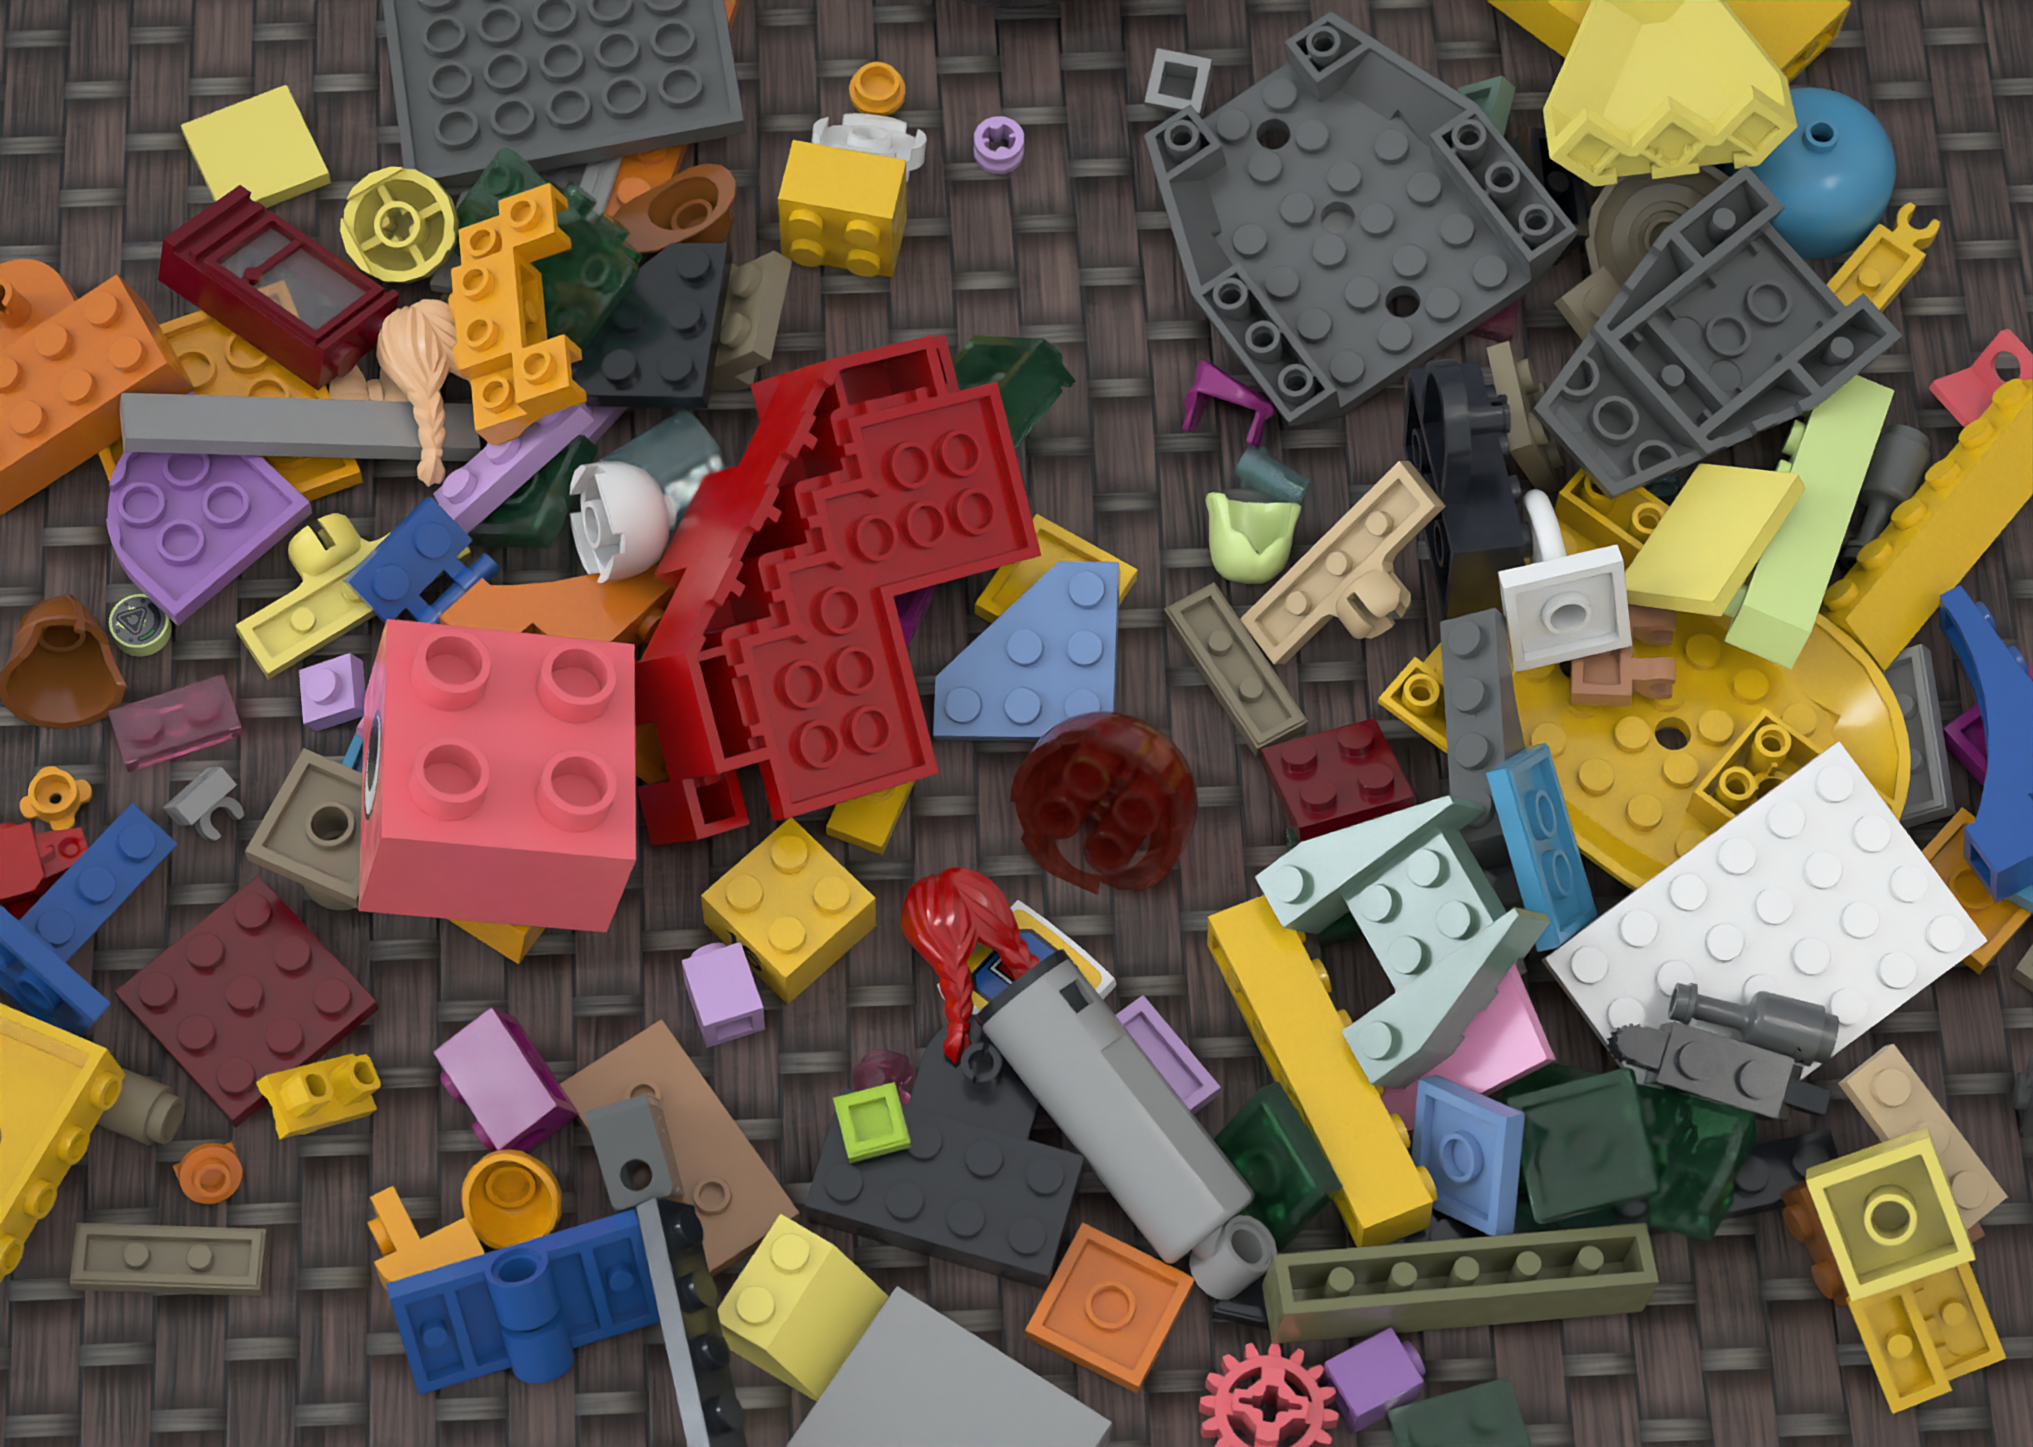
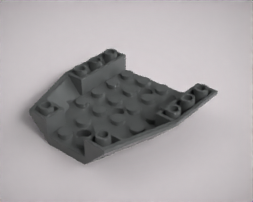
M1332 11L1285 41L1288 63L1203 119H1201L1190 104L1144 134L1192 297L1289 426L1343 417L1409 373V369L1416 368L1530 292L1578 234L1576 227L1477 103ZM1270 129H1282L1290 135L1288 142L1283 147L1274 150L1261 146L1259 139L1262 134ZM1336 211L1347 212L1354 218L1352 226L1340 233L1326 230L1322 223L1329 214ZM1400 295L1412 296L1420 303L1418 310L1414 314L1403 318L1392 315L1387 310V307L1391 300Z

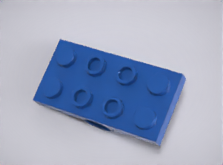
M635 1209L386 1283L390 1302L419 1395L512 1367L514 1375L521 1381L527 1383L549 1382L559 1378L571 1368L575 1359L573 1348L661 1322L640 1223Z

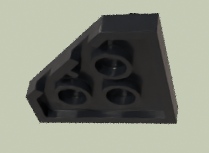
M671 243L548 338L551 339L565 334L581 349L582 360L571 363L572 379L586 391L587 402L585 404L587 406L708 408L733 259L728 243Z

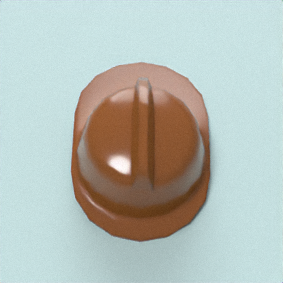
M702 164L690 167L673 176L667 182L635 197L620 207L610 221L608 232L612 242L623 251L637 254L659 252L671 243H722L727 238L734 224L731 205L736 198L737 183L732 172L721 165Z

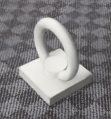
M1538 489L1528 491L1522 501L1523 522L1528 521L1532 531L1533 555L1529 557L1531 564L1498 572L1503 615L1506 618L1509 658L1514 673L1632 646L1624 562L1618 545L1567 556L1560 527L1548 496Z

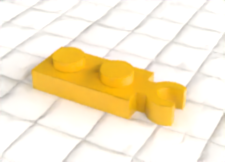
M1911 202L1905 204L1897 214L1893 230L1890 231L1879 223L1827 283V286L1846 307L1864 293L1883 312L1921 268L1926 254L1920 250L1926 249L1933 243L1940 222L1934 219L1927 228L1922 230L1911 227L1908 222L1912 218L1916 206Z

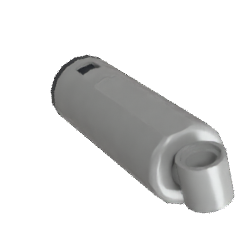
M1064 949L1054 952L1024 973L992 999L975 1016L974 1019L1079 1154L1085 1156L1086 1163L1165 1263L1173 1264L1192 1251L1189 1264L1196 1283L1206 1294L1222 1300L1237 1296L1268 1271L1273 1255H1277L1274 1238L1260 1221L1250 1216H1237L1239 1212L1253 1201L1254 1192Z

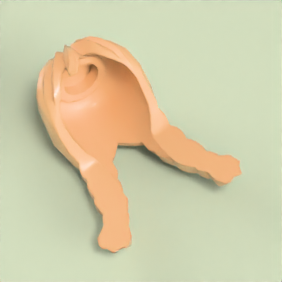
M423 299L410 307L397 308L385 318L378 335L376 356L381 369L407 394L408 400L414 405V419L419 426L418 438L423 448L421 451L422 460L417 466L418 479L430 487L434 483L441 484L445 476V468L441 461L443 456L442 447L446 435L444 427L445 411L440 389L449 372L468 380L470 384L471 380L460 374L453 359L452 350L454 344L457 343L455 320L451 315L449 304L441 300Z

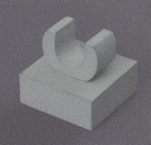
M221 766L206 768L163 807L178 826L195 824V828L200 836L209 841H216L221 837L210 821L211 814L216 808L224 809L233 820H240L244 816L240 803L231 797L225 796L237 784Z

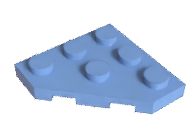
M1058 561L935 677L934 738L936 740L1115 743L1120 587L1119 563Z

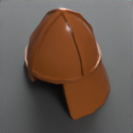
M70 594L39 601L23 615L14 637L11 655L0 676V698L2 704L17 718L33 725L56 729L87 726L107 717L122 703L127 688L113 658L108 636L102 630L99 620L74 595Z

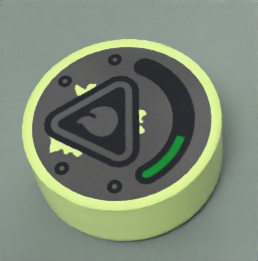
M135 594L122 599L115 605L109 617V628L115 644L120 650L132 656L142 657L158 652L166 645L171 636L172 624L170 618L145 594Z

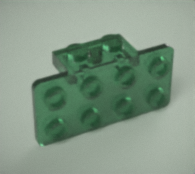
M502 148L456 209L459 220L458 230L498 216L499 200L547 183H551L568 200V210L557 213L558 227L571 238V249L531 262V264L542 275L547 340L565 334L581 349L582 353L638 277L639 268L637 264L643 256L626 241L631 232L623 224L607 213L602 212L599 216L593 210L598 202L588 192L573 182H569L565 188L553 183L540 175L517 152L509 148ZM458 231L457 244L453 251L461 258Z

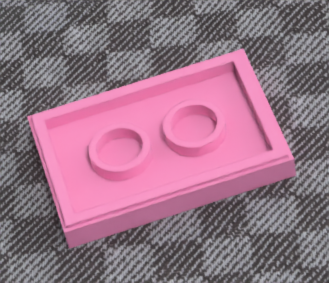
M1515 963L1495 988L1499 993L1487 1009L1479 1010L1464 1030L1462 1035L1465 1036V1039L1453 1055L1421 1078L1438 1075L1479 1094L1488 1096L1556 1061ZM1418 1080L1405 1089L1383 1086L1384 1095L1380 1096L1389 1115L1395 1112L1399 1114L1409 1136L1413 1135Z

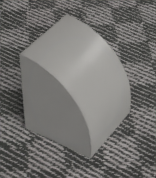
M1157 48L1146 93L1145 107L1178 113L1191 104L1198 115L1202 117L1212 81V59Z

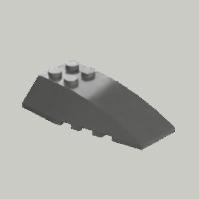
M1747 165L1663 230L1531 412L1610 500L1817 408L1903 336L1864 293L1846 307L1775 230L1772 225L1785 207Z

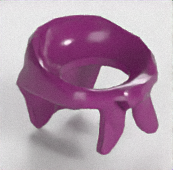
M1205 359L1199 361L1195 371L1194 384L1184 400L1186 416L1182 429L1185 432H1194L1210 396H1214L1256 410L1246 442L1259 447L1267 418L1276 414L1277 410L1274 405L1250 387L1234 379L1220 367Z

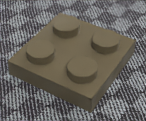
M1509 341L1487 347L1497 396L1506 394L1508 398L1507 404L1510 407L1511 430L1510 433H1507L1510 453L1535 489L1541 490L1545 494L1562 489L1558 468L1566 465L1563 448L1531 413L1548 390L1544 381L1538 383L1530 358L1521 360Z

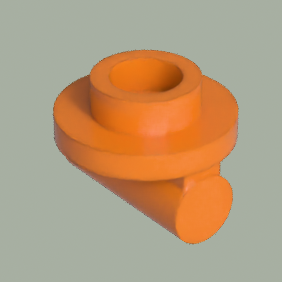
M232 1141L224 1145L219 1143L199 1145L190 1150L180 1163L173 1165L183 1192L191 1200L201 1204H214L229 1198L237 1190L242 1179V1166Z

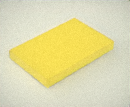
M1699 463L1626 570L1625 581L1628 604L1721 617L1805 491V486L1799 474Z

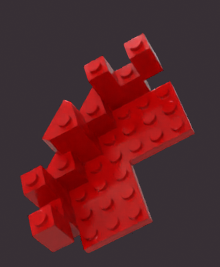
M930 335L833 358L750 384L760 423L739 465L703 476L653 575L672 589H677L641 660L635 662V726L655 722L669 774L667 779L637 787L652 846L698 840L749 825L736 769L754 763H759L773 821L788 819L939 773L893 596L1042 556L998 383L993 382L959 390L945 335L937 337Z

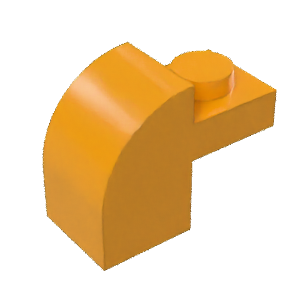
M394 1186L370 1197L377 1218L367 1222L378 1248L382 1255L385 1256L375 1261L374 1264L386 1291V1283L485 1254L467 1217L420 1239Z

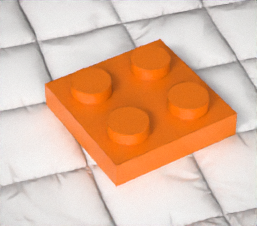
M1082 1222L1028 1323L1024 1338L1138 1394L1194 1287L1195 1279Z

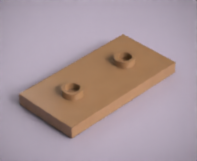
M662 1019L560 1083L579 1112L576 1118L591 1139L584 1112L645 1094L660 1100L684 1190V1196L671 1201L695 1206L696 1215L701 1221L704 1231L702 1243L711 1278L757 1249L780 1214L794 1222L800 1220V1212ZM647 1163L639 1165L633 1173L634 1185L638 1190L646 1188L652 1180L651 1170Z

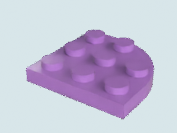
M190 391L187 395L195 394L192 391ZM124 452L114 469L109 483L111 492L106 522L115 554L128 577L179 626L313 512L310 502L267 461L258 455Z

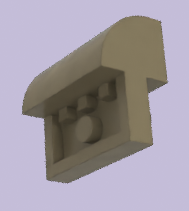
M775 250L738 267L733 263L731 265L711 390L737 391L750 388V384L754 382L756 368L771 361L792 260Z

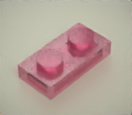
M224 674L108 711L128 772L244 735Z

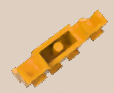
M551 183L499 200L498 216L458 230L461 265L451 269L453 293L448 298L449 309L455 320L457 343L454 344L452 350L453 359L460 374L471 380L475 432L492 446L518 438L532 423L547 415L587 402L586 391L572 379L571 363L582 360L581 349L565 334L547 340L542 275L531 264V262L571 249V238L558 227L557 213L568 210V200Z

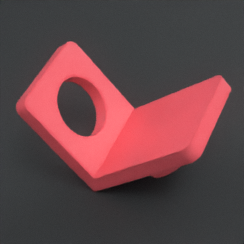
M2010 329L2000 331L1971 367L1936 379L1929 386L1930 391L1963 427L1980 418L1993 402L1992 396L1994 392L2006 383L1998 376L1995 368L1996 358L2002 351L2009 352L2017 358L2020 365L2019 379H2033V354Z

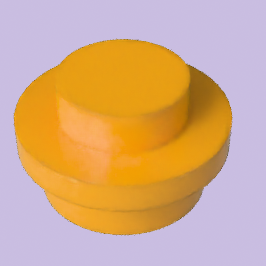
M883 62L868 63L861 67L851 79L849 86L850 100L853 106L863 114L888 116L897 111L904 102V80L889 64Z

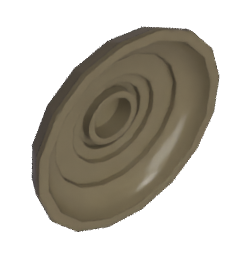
M1708 165L1700 166V173L1652 179L1651 173L1617 177L1618 184L1605 185L1591 207L1588 220L1590 237L1585 240L1591 273L1604 265L1622 288L1663 230L1730 177L1714 166Z

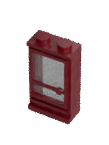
M239 185L163 238L158 280L318 391L336 376L344 377L360 358L373 348H377L378 335L385 318L397 309L400 293L394 289L389 292L385 291L382 286L272 211L269 212L262 204L250 199L251 192Z

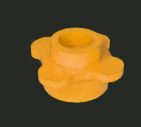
M48 766L41 769L31 781L28 788V796L23 797L20 801V811L28 820L38 818L49 823L53 831L71 829L75 826L74 816L80 806L91 800L92 789L86 780L79 779L75 781L66 771L54 766ZM55 795L62 797L61 801L57 804L50 802L51 798Z

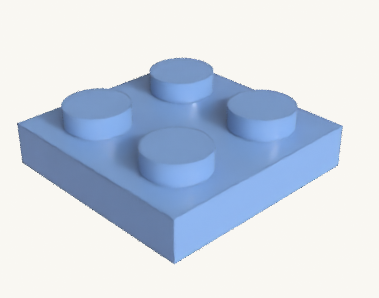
M1438 1075L1418 1079L1411 1155L1415 1167L1424 1165L1434 1182L1437 1200L1433 1202L1432 1208L1491 1236L1514 1233L1525 1113Z

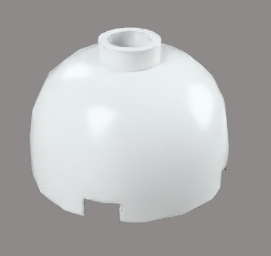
M622 461L597 462L581 465L574 471L570 484V495L581 494V512L571 513L570 517L576 549L584 569L589 575L600 573L601 575L596 581L600 584L622 581L642 574L660 560L669 540V530L674 529L676 526V509L671 496L668 494L663 495L659 484L647 471Z

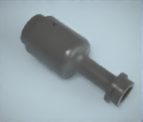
M1893 424L1886 428L1884 434L1879 435L1858 495L1861 503L1868 509L1856 540L1846 541L1842 549L1844 554L1841 562L1847 569L1850 570L1856 564V557L1859 551L1866 544L1877 539L1884 531L1893 511L1900 504L1911 499L1920 488L1931 460V454L1928 450L1930 440L1921 431L1910 426Z
M1677 982L1673 989L1669 1003L1668 1019L1689 1025L1692 1018L1736 1029L1741 1032L1743 1043L1795 1058L1794 1063L1808 1067L1813 1062L1827 1064L1831 1058L1837 1039L1839 1018L1837 1015L1826 1013L1823 1005L1766 991L1757 992L1749 1004L1740 1005L1697 994L1698 985L1691 982L1688 985Z

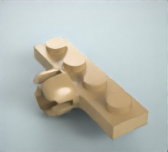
M1398 461L1239 620L1273 664H1286L1334 616L1339 618L1353 638L1362 639L1365 637L1372 639L1379 636L1395 624L1392 616L1389 614L1390 612L1395 610L1402 618L1411 605V594L1394 573L1393 561L1396 555L1445 507L1444 503L1410 461Z

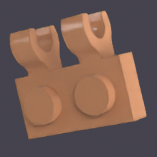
M1628 604L1632 646L1570 660V704L1631 706L1632 691H1637L1641 695L1652 699L1672 698V684L1675 683V659L1667 657L1633 658V637L1653 646L1672 645V631H1675V610Z

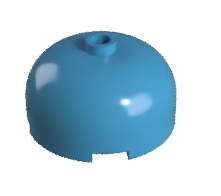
M1805 87L1790 89L1797 128L1759 166L1749 168L1785 207L1772 225L1802 259L1831 258L1851 251L1861 245L1882 219L1894 189L1896 178L1895 155L1889 136L1880 121L1858 101L1842 93L1823 88ZM1733 162L1723 163L1721 172L1731 177L1741 168L1734 169Z

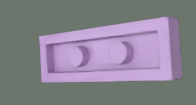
M584 402L537 420L527 427L518 438L494 446L488 442L486 447L465 466L453 471L445 479L443 485L433 493L438 504L468 534L594 422L595 419Z

